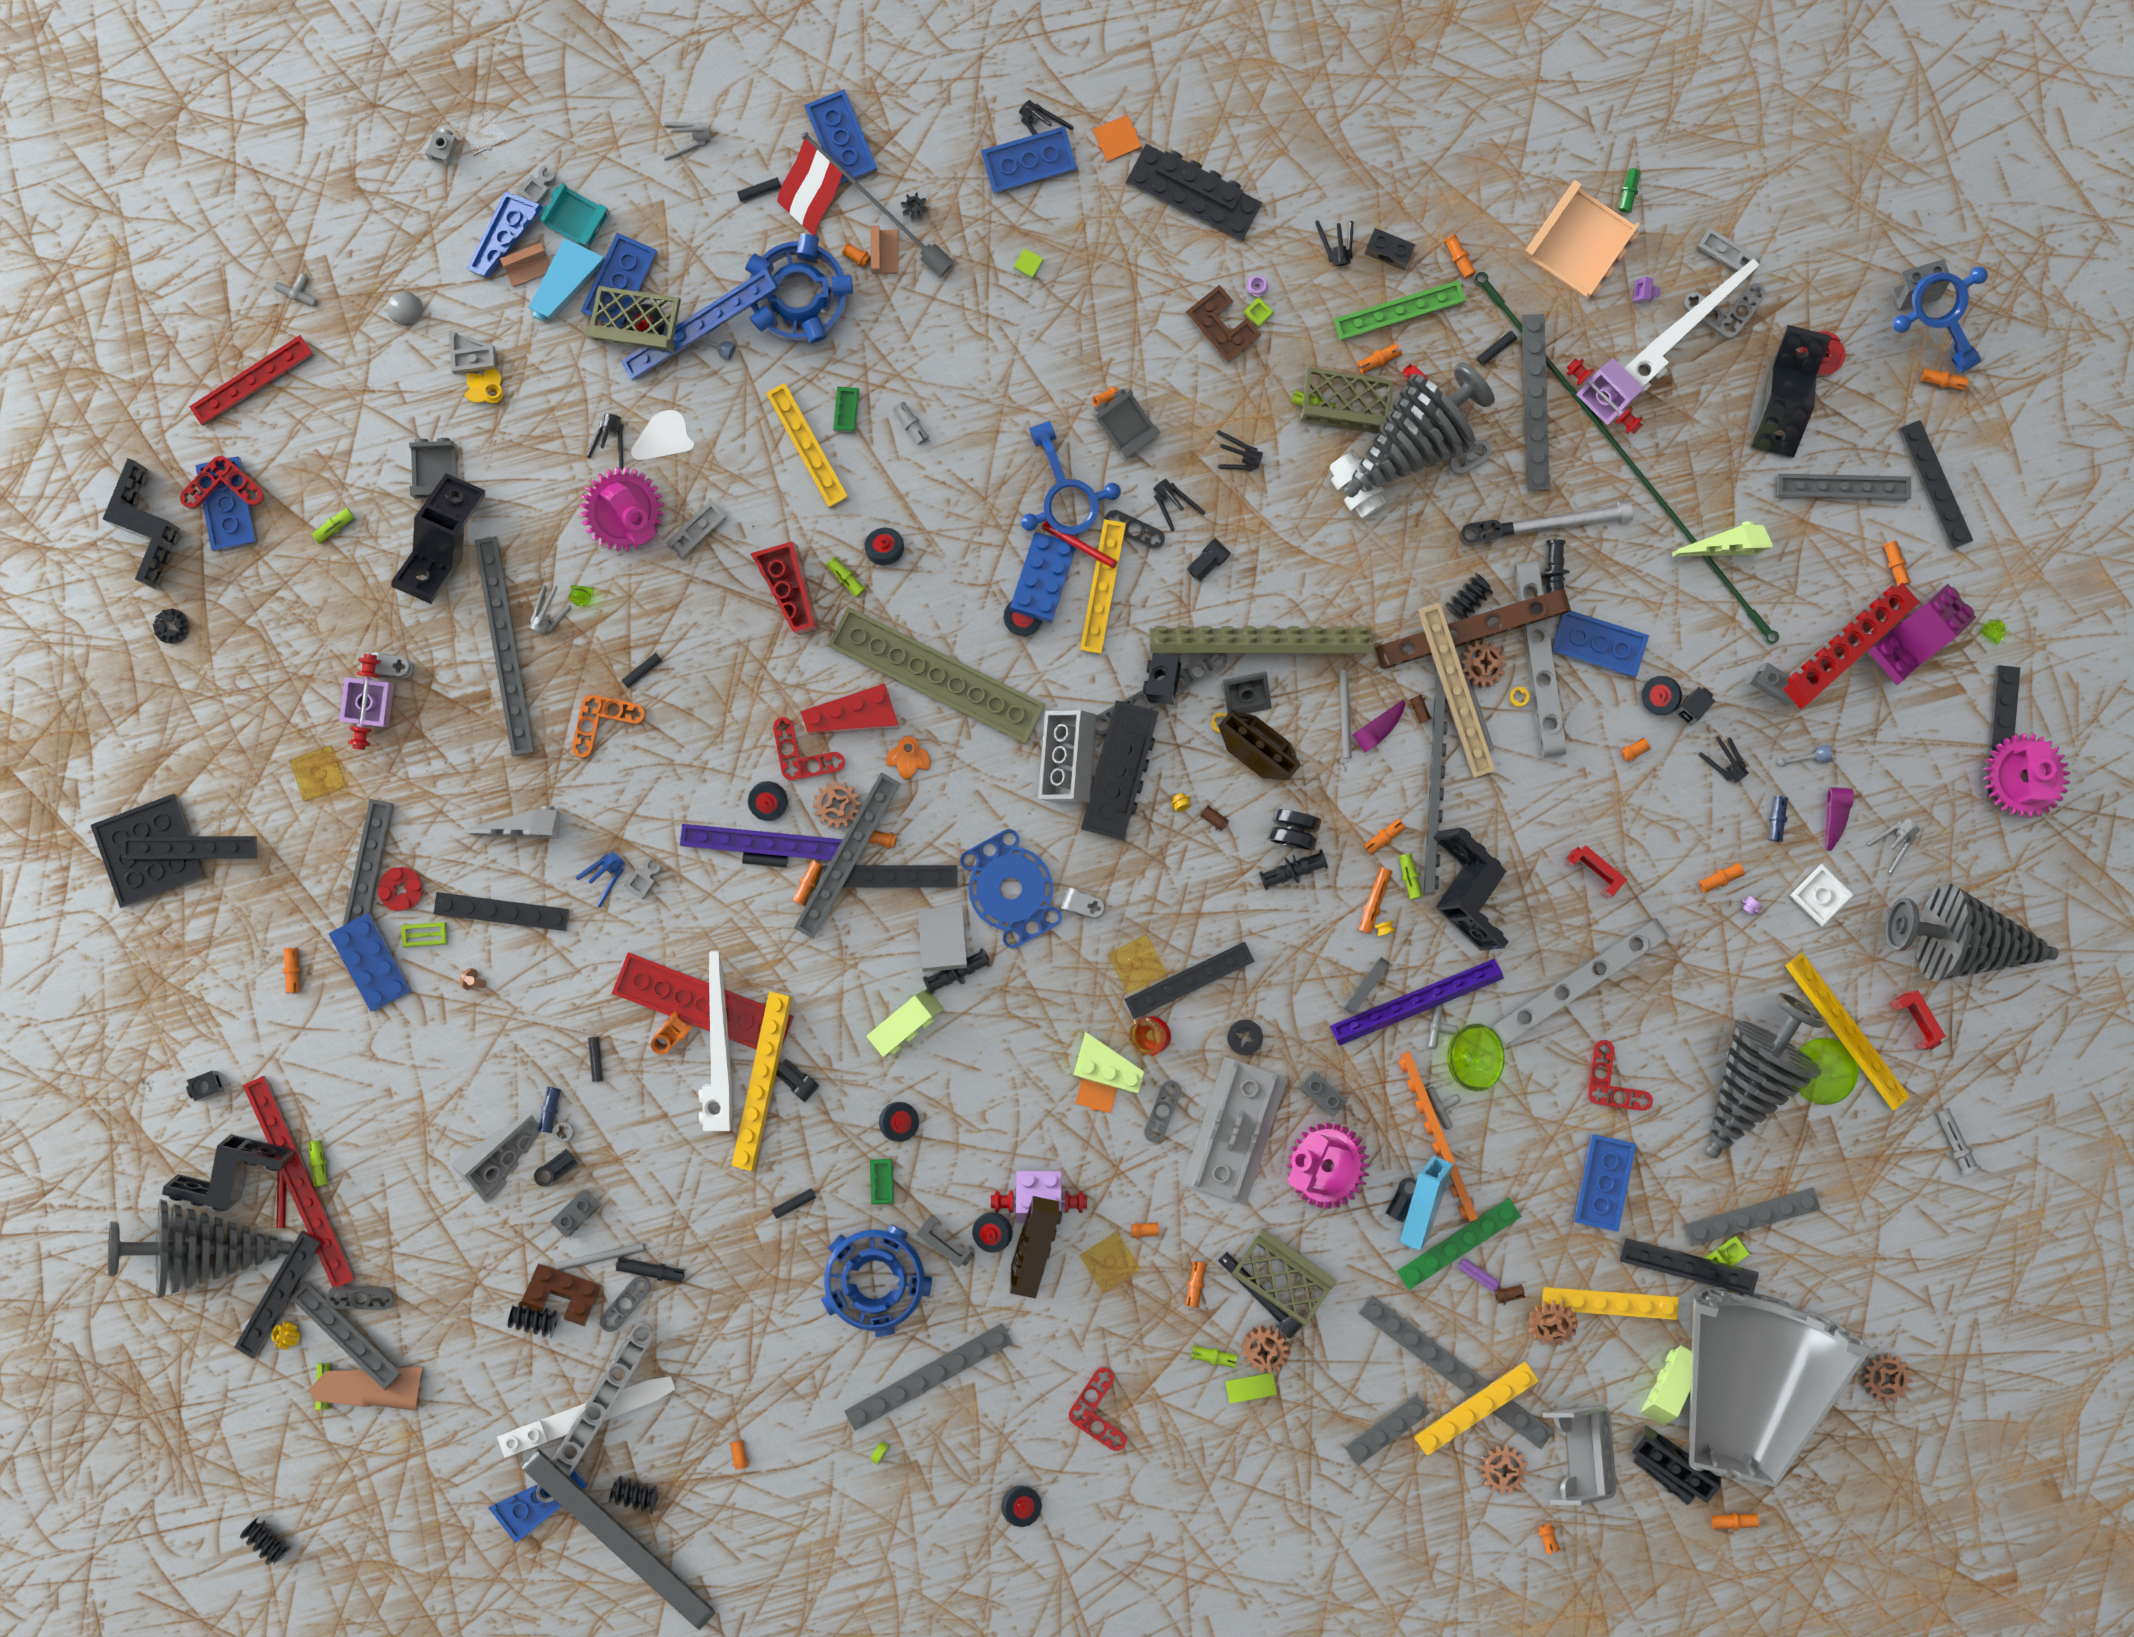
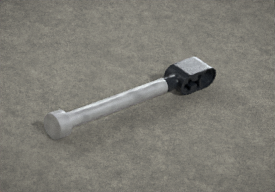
M1628 499L1618 501L1617 506L1507 523H1500L1497 520L1474 522L1463 527L1459 539L1465 546H1476L1494 543L1503 536L1619 519L1621 523L1633 521V510L1631 501ZM1490 527H1492L1493 530H1497L1494 536H1492V533L1489 532L1484 533V535L1481 538L1482 532H1487ZM1465 531H1474L1476 538L1473 540L1467 539Z

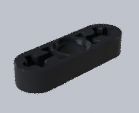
M1111 510L1107 513L1106 520H1110V517L1114 518L1115 515L1119 516V521L1125 523V519L1129 520L1126 524L1124 537L1152 550H1158L1164 545L1165 536L1161 530L1119 510ZM1132 524H1137L1141 527L1139 535L1133 536L1129 533L1128 529ZM1145 528L1149 530L1147 534L1150 536L1158 534V539L1161 542H1156L1153 545L1151 544V539L1146 536L1145 541L1141 540L1145 533Z

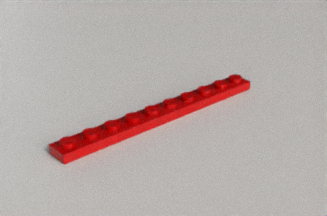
M261 1076L244 1084L243 1088L267 1142L296 1150L294 1159L280 1171L307 1232L322 1241L317 1254L332 1287L343 1286L356 1280L266 1077Z

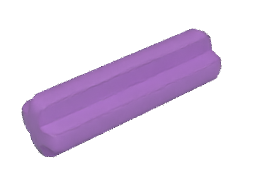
M1463 1259L1458 1266L1460 1270L1491 1291H1495L1500 1284L1497 1279L1467 1259Z

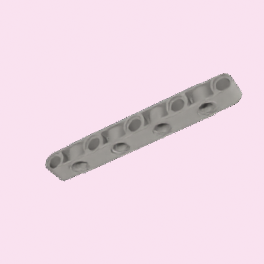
M1538 561L1515 564L1519 602L1530 599L1525 594L1526 589H1533L1536 597L1544 595ZM1535 604L1531 607V613L1534 615H1539L1543 612V606L1540 604ZM1546 619L1524 626L1523 632L1543 757L1565 755L1566 742L1548 621ZM1539 632L1542 635V642H1535L1532 639V633ZM1539 676H1546L1549 684L1542 686L1538 681ZM1552 719L1555 722V729H1547L1545 727V720Z
M1657 918L1653 919L1498 1021L1492 1028L1502 1043L1506 1045L1667 939L1669 935ZM1633 939H1638L1641 942L1639 951L1631 947ZM1596 963L1604 966V973L1602 975H1597L1594 972ZM1560 987L1565 988L1567 991L1565 1000L1557 997V990ZM1522 1012H1527L1530 1015V1022L1528 1024L1520 1022L1519 1016Z
M642 1322L636 1324L553 1456L552 1461L569 1477L650 1344L653 1330L649 1324ZM640 1329H645L648 1331L649 1336L646 1339H639L636 1336V1332ZM616 1368H621L624 1370L625 1375L622 1378H615L612 1371ZM597 1407L600 1409L601 1414L598 1417H592L588 1413L589 1409ZM573 1446L576 1448L577 1453L574 1456H568L564 1451L565 1448ZM538 1484L536 1490L538 1499L544 1503L553 1501L554 1498L551 1495H544L541 1492L542 1487Z

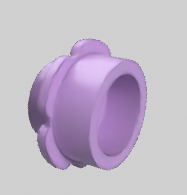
M1252 276L1249 278L1247 291L1250 294L1252 293L1253 296L1260 297L1263 293L1267 292L1268 284L1263 276Z
M1748 896L1745 901H1742L1745 904L1743 909L1753 916L1755 913L1761 914L1760 910L1763 906L1755 899Z

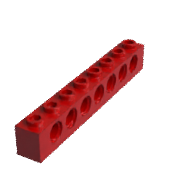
M1903 582L1896 588L1891 585L1882 593L1885 597L1882 600L1878 597L1869 605L1871 608L1869 612L1866 609L1855 618L1857 620L1855 624L1850 622L1842 629L1844 633L1842 636L1837 634L1828 642L1830 645L1828 649L1825 646L1814 654L1816 657L1814 661L1809 659L1800 667L1803 670L1800 674L1796 671L1787 679L1789 684L1783 688V691L1800 710L1817 697L1920 603Z

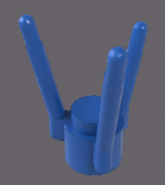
M611 851L609 855L606 853L599 861L576 876V879L579 880L602 865L603 867L589 880L591 884L606 870L610 874L615 872L597 903L598 907H601L618 876L624 871L622 866L625 862Z

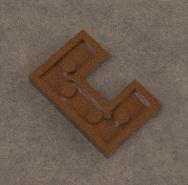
M1219 284L1188 309L1185 314L1224 361L1229 363L1260 338L1261 333L1248 318L1232 331L1226 327L1218 315L1233 304V300Z
M538 1263L522 1298L521 1305L543 1312L550 1294L566 1298L571 1301L564 1314V1320L585 1327L600 1293L601 1285Z

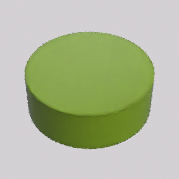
M881 1442L872 1454L871 1461L879 1465L890 1446L885 1442Z

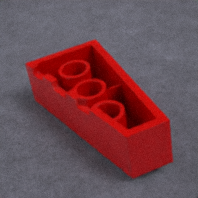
M791 541L750 553L792 631L797 635L818 630L819 625L798 545Z
M885 683L800 711L809 735L900 728Z

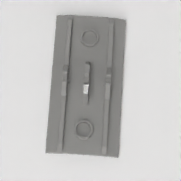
M1224 1056L1182 1182L1183 1185L1246 1205L1288 1079L1287 1077Z

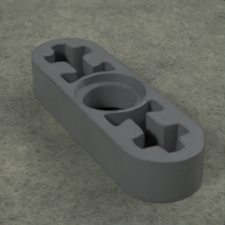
M1380 957L1345 1005L1344 1010L1351 1015L1357 1011L1386 971L1390 962Z
M1166 1081L1160 1089L1144 1130L1145 1137L1151 1142H1159L1165 1135L1181 1094V1087L1176 1081ZM1171 1084H1174L1177 1094L1171 1095L1170 1101H1174L1171 1106L1168 1102L1160 1101L1161 1096L1166 1098L1167 1091H1165V1087H1170ZM1159 1105H1166L1169 1108V1115L1167 1117L1160 1118L1156 1114V1109ZM1153 1117L1158 1121L1166 1122L1164 1127L1161 1124L1159 1125L1158 1131L1161 1132V1135L1155 1136L1154 1139L1150 1137L1151 1133L1148 1132V1129H1153L1156 1122H1151Z
M642 1276L636 1277L626 1286L601 1316L600 1325L603 1330L613 1332L624 1323L649 1293L651 1284L647 1278ZM643 1281L645 1283L643 1286L645 1291H639L635 1295L639 1298L636 1301L632 1295L627 1294V1291L630 1290L633 1293L636 1289L635 1282L640 1283ZM622 1298H628L632 1303L631 1308L627 1311L622 1310L619 1306ZM615 1307L616 1311L620 1314H623L624 1317L621 1318L620 1315L617 1316L614 1320L616 1324L615 1327L613 1325L607 1327L606 1324L608 1321L605 1318H610L616 1313L615 1311H612V1309Z
M333 1286L328 1291L327 1303L334 1309L386 1310L393 1304L394 1295L387 1287ZM335 1293H339L340 1297H342L340 1301H335ZM348 1293H351L350 1302H347ZM363 1293L367 1299L363 1303H358L354 1300V1295ZM371 1293L374 1294L373 1303H370ZM381 1294H385L387 1298L384 1303L379 1299Z

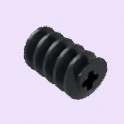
M1476 572V578H1469L1470 585L1465 583L1462 586L1463 590L1456 592L1458 597L1452 596L1450 599L1451 603L1447 602L1445 604L1448 611L1459 620L1461 618H1469L1467 612L1475 613L1473 605L1481 607L1479 599L1488 600L1485 596L1486 592L1493 595L1489 583Z
M520 1301L517 1306H512L507 1326L512 1328L515 1324L516 1330H521L524 1326L525 1332H529L533 1327L535 1335L541 1331L542 1336L546 1337L550 1332V1337L552 1338L558 1319L557 1310H554L552 1315H549L548 1308L543 1313H540L538 1310L532 1311L529 1307L524 1309Z
M619 1476L613 1484L608 1502L610 1503L615 1498V1504L619 1505L623 1500L624 1507L626 1508L632 1502L633 1510H637L641 1505L642 1512H646L650 1507V1514L652 1515L659 1496L657 1485H654L650 1491L648 1490V1483H645L640 1488L638 1480L632 1486L631 1478L622 1483V1476Z
M258 1516L242 1531L240 1538L249 1537L246 1544L249 1546L255 1543L252 1551L257 1552L261 1550L259 1558L268 1556L265 1564L269 1565L274 1562L273 1565H275L287 1554L291 1546L283 1549L282 1546L285 1540L276 1542L279 1534L276 1533L270 1536L272 1527L264 1529L266 1521L263 1520L258 1523Z

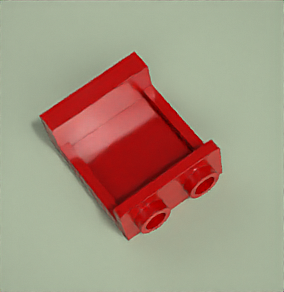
M1586 845L1581 848H1574L1566 858L1569 860L1566 864L1568 868L1574 866L1580 860L1608 883L1600 893L1606 900L1613 897L1628 880Z
M1918 990L1907 991L1889 1002L1892 1010L1907 1007L1922 1032L1924 1039L1914 1045L1916 1049L1932 1050L1942 1044L1941 1040L1946 1035Z

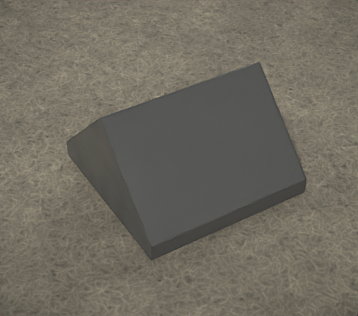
M1266 671L1222 680L1227 713L1236 711V713L1246 714L1272 708Z

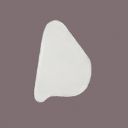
M666 410L653 416L631 449L632 456L636 460H646L691 450L694 442L687 436L686 423L683 416L675 410Z

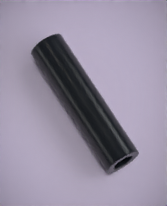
M778 177L737 191L740 202L781 188Z
M1510 330L1476 357L1477 361L1482 366L1488 363L1517 339L1514 332Z
M655 652L621 681L627 688H630L662 662V659Z
M743 853L742 864L787 868L788 857Z
M589 1037L592 1082L603 1081L599 1037Z
M812 1188L773 1208L772 1212L775 1218L778 1219L815 1199L816 1195Z

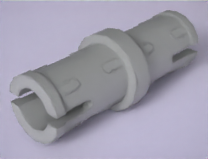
M901 402L900 405L898 404L894 407L893 411L903 422V428L910 432L917 445H921V441L926 442L929 436L919 424L920 420L918 417H914L906 403Z

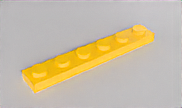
M783 383L766 392L769 401L827 506L831 508L846 500L848 496L786 384Z
M1104 519L1098 550L1115 559L1117 565L1112 569L1096 560L1080 650L1102 654L1126 523Z
M1543 1287L1541 1307H1543V1301L1551 1304L1552 1300H1555L1557 1305L1563 1301L1565 1308L1571 1306L1572 1312L1674 1320L1678 1318L1679 1297L1554 1287Z
M1524 1361L1414 1435V1438L1428 1456L1537 1383L1539 1379L1528 1363Z

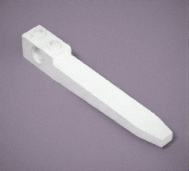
M1752 259L1662 333L1624 368L1644 388L1640 392L1641 394L1651 386L1649 382L1654 377L1659 379L1667 371L1665 366L1669 362L1665 359L1664 355L1760 265L1755 259ZM1647 366L1650 374L1648 376H1641L1638 371L1639 367Z
M712 950L709 952L711 1084H705L699 1090V1103H702L703 1112L699 1113V1124L703 1125V1131H730L733 1128V1090L721 950ZM711 1102H717L720 1105V1112L715 1113L711 1110Z
M672 1377L649 1379L624 1388L604 1420L653 1403L676 1389ZM586 1403L497 1436L504 1458L567 1435ZM592 1407L588 1413L592 1417H598L601 1411L597 1407Z

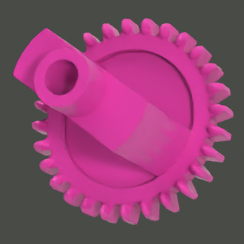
M615 467L614 474L607 469L606 477L600 473L598 474L599 482L593 479L590 480L594 486L593 488L585 487L589 495H581L582 498L587 500L586 503L579 504L580 507L586 509L579 513L581 517H587L581 522L584 526L589 525L585 530L586 533L594 532L591 539L595 541L599 538L598 544L603 546L606 543V548L609 550L612 549L613 545L618 552L621 546H623L625 551H629V544L634 549H637V545H645V542L652 539L656 532H658L654 524L662 523L657 519V516L664 515V512L657 510V508L664 506V503L657 502L662 495L660 493L654 494L658 487L656 485L650 486L653 480L650 478L644 480L646 475L642 472L637 476L638 472L636 469H633L630 474L627 467L623 468L622 473L618 467Z
M2026 733L2020 735V740L2017 735L2011 736L2012 742L2008 738L2004 739V746L2000 743L1996 745L1998 752L1994 750L1990 752L1994 759L1988 758L1985 761L1991 767L1983 768V771L1990 773L1989 776L1983 777V780L1990 781V784L1985 786V789L1993 790L1988 797H1997L1994 805L2003 803L2001 807L2002 812L2010 808V816L2014 815L2016 811L2018 818H2022L2026 813L2027 819L2033 818V812L2036 817L2042 816V811L2045 814L2049 813V806L2053 809L2058 806L2055 800L2063 801V797L2059 793L2065 794L2068 792L2062 785L2070 784L2069 780L2064 779V776L2070 775V772L2063 771V768L2069 764L2060 762L2065 755L2057 756L2056 753L2060 748L2051 749L2052 741L2044 742L2043 736L2039 737L2037 741L2035 734H2031L2028 739ZM2021 772L2027 774V782L2022 781L2020 777Z
M1325 1123V1127L1323 1124H1317V1130L1315 1127H1309V1133H1301L1304 1140L1298 1138L1295 1140L1299 1147H1291L1294 1153L1288 1156L1291 1159V1164H1288L1287 1167L1293 1170L1291 1173H1288L1289 1178L1287 1182L1296 1188L1295 1193H1303L1301 1199L1308 1200L1310 1205H1315L1316 1203L1318 1208H1323V1206L1326 1209H1331L1332 1206L1340 1208V1202L1343 1205H1348L1347 1198L1350 1200L1356 1199L1353 1192L1361 1194L1362 1191L1358 1187L1359 1184H1367L1362 1179V1177L1369 1176L1364 1171L1365 1168L1370 1167V1164L1364 1163V1160L1368 1159L1369 1155L1362 1154L1367 1147L1364 1145L1359 1146L1362 1139L1359 1137L1355 1138L1356 1132H1348V1127H1341L1340 1124L1336 1123L1334 1125L1332 1123ZM1334 1162V1169L1331 1171L1330 1166Z

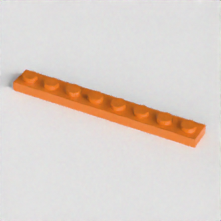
M1407 1051L1400 1054L1399 1066L1403 1073L1407 1072L1409 1080L1406 1081L1411 1094H1416L1418 1101L1415 1102L1419 1114H1424L1427 1122L1423 1124L1427 1134H1432L1435 1143L1432 1146L1436 1156L1440 1155L1442 1159L1454 1163L1450 1174L1452 1185H1449L1453 1197H1458L1461 1204L1458 1206L1459 1213L1462 1219L1466 1218L1468 1222L1478 1219L1411 1053Z

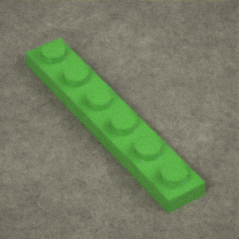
M1457 280L1335 318L1333 322L1339 340L1343 341L1465 303L1466 299L1460 281Z

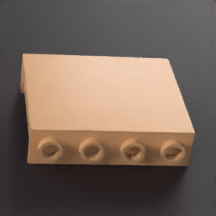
M1574 180L1526 248L1523 256L1588 300L1591 294L1596 296L1603 286L1600 284L1603 277L1608 279L1615 269L1612 266L1614 261L1622 259L1627 251L1624 247L1628 241L1633 243L1640 233L1637 231L1640 223L1632 224L1580 189L1582 184Z

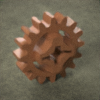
M1482 640L1480 643L1474 641L1472 646L1468 645L1465 647L1466 652L1460 653V656L1463 658L1460 661V665L1463 666L1462 671L1466 674L1465 680H1472V687L1478 684L1479 689L1484 688L1485 685L1489 688L1494 686V683L1501 681L1499 676L1505 675L1502 668L1506 667L1507 664L1503 663L1502 659L1506 656L1499 654L1501 647L1493 648L1494 642L1487 645L1486 640ZM1477 651L1475 658L1471 659L1472 654ZM1494 670V673L1488 678L1490 671Z
M834 780V786H830L827 782L825 790L822 788L818 789L821 795H814V798L818 800V803L813 804V808H818V811L814 814L815 816H822L820 819L821 823L828 821V828L835 824L836 828L840 829V824L842 823L848 827L847 821H854L853 815L859 812L856 807L861 806V802L855 800L859 797V794H852L854 787L851 786L847 789L846 782H843L841 786H839L837 780ZM835 790L843 791L848 795L842 797L837 795ZM828 794V802L826 805H823L822 807L823 800L825 796ZM836 799L839 802L843 801V803L840 805L841 809L837 810L835 807H831L834 805L833 801ZM852 803L851 810L849 814L846 815V808L848 805ZM833 813L836 814L839 817V819H831L826 815Z
M1552 1300L1551 1304L1543 1301V1307L1536 1305L1535 1311H1530V1318H1528L1530 1334H1534V1340L1541 1339L1542 1345L1550 1342L1551 1347L1554 1346L1555 1342L1562 1346V1340L1564 1339L1570 1342V1335L1575 1336L1576 1328H1578L1576 1312H1572L1571 1306L1565 1308L1563 1301L1559 1305L1556 1304L1555 1300Z
M1261 1324L1258 1330L1253 1327L1250 1333H1246L1245 1340L1241 1344V1347L1244 1348L1241 1354L1248 1356L1245 1362H1252L1253 1370L1259 1367L1260 1373L1267 1369L1270 1374L1274 1368L1279 1371L1282 1365H1286L1287 1358L1291 1354V1351L1288 1350L1291 1344L1284 1342L1287 1335L1280 1336L1279 1328L1273 1331L1272 1325L1265 1329L1263 1324ZM1258 1338V1341L1252 1345V1342ZM1280 1353V1356L1274 1360V1356Z
M1887 1353L1886 1358H1884L1882 1354H1878V1360L1871 1358L1870 1362L1872 1365L1864 1366L1868 1373L1862 1374V1377L1867 1378L1863 1386L1870 1387L1867 1393L1869 1395L1875 1393V1400L1879 1401L1882 1397L1884 1403H1888L1889 1398L1892 1402H1897V1396L1904 1399L1903 1391L1911 1390L1907 1383L1913 1382L1912 1379L1908 1378L1912 1370H1905L1908 1363H1900L1901 1357L1895 1356L1893 1359L1892 1354ZM1892 1363L1895 1366L1887 1369L1882 1364ZM1874 1372H1876V1380H1875V1381H1873ZM1885 1374L1891 1375V1376L1889 1377V1380H1890L1889 1383H1888V1382H1885V1379H1886V1377L1884 1376ZM1899 1376L1902 1377L1901 1384H1899ZM1889 1388L1892 1392L1882 1393L1880 1391Z
M1496 1445L1495 1452L1488 1449L1489 1457L1482 1456L1481 1458L1485 1465H1479V1468L1484 1470L1480 1477L1487 1479L1484 1485L1487 1487L1492 1484L1491 1491L1495 1492L1498 1488L1501 1495L1504 1494L1505 1490L1509 1494H1513L1512 1488L1514 1487L1520 1490L1519 1483L1527 1482L1523 1475L1529 1474V1471L1524 1469L1528 1462L1521 1461L1524 1455L1522 1453L1516 1455L1517 1449L1515 1447L1509 1451L1508 1445H1504L1503 1450ZM1500 1455V1459L1496 1463H1491L1494 1458ZM1510 1456L1517 1461L1518 1467L1510 1463ZM1505 1464V1466L1511 1469L1512 1471H1506L1504 1475H1502V1473L1497 1469L1503 1468V1465ZM1489 1473L1497 1475L1498 1484L1492 1480ZM1517 1476L1513 1482L1508 1484L1510 1478Z

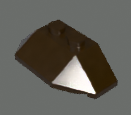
M1230 711L1218 725L1227 751L1261 778L1289 780L1301 766L1291 743L1255 715Z

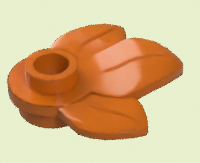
M904 736L899 740L898 745L887 753L886 764L887 766L897 765L900 776L908 780L914 775L917 768L929 770L930 758L928 752L919 747V742L915 737ZM911 744L913 748L910 751H906L904 745Z

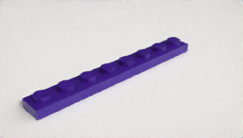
M682 824L680 846L831 861L843 839Z
M1492 959L1330 1026V1029L1338 1046L1500 981L1504 979L1503 973L1495 959Z

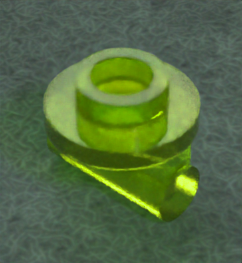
M571 585L569 600L577 606H586L591 601L594 588Z
M1990 619L1979 631L1996 645L2007 634L2006 625L1999 619Z

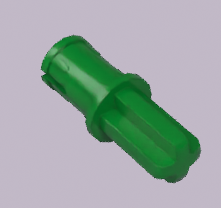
M1630 168L1628 170L1625 185L1621 188L1623 193L1618 210L1621 212L1632 213L1635 195L1639 192L1637 187L1641 171L1638 169Z

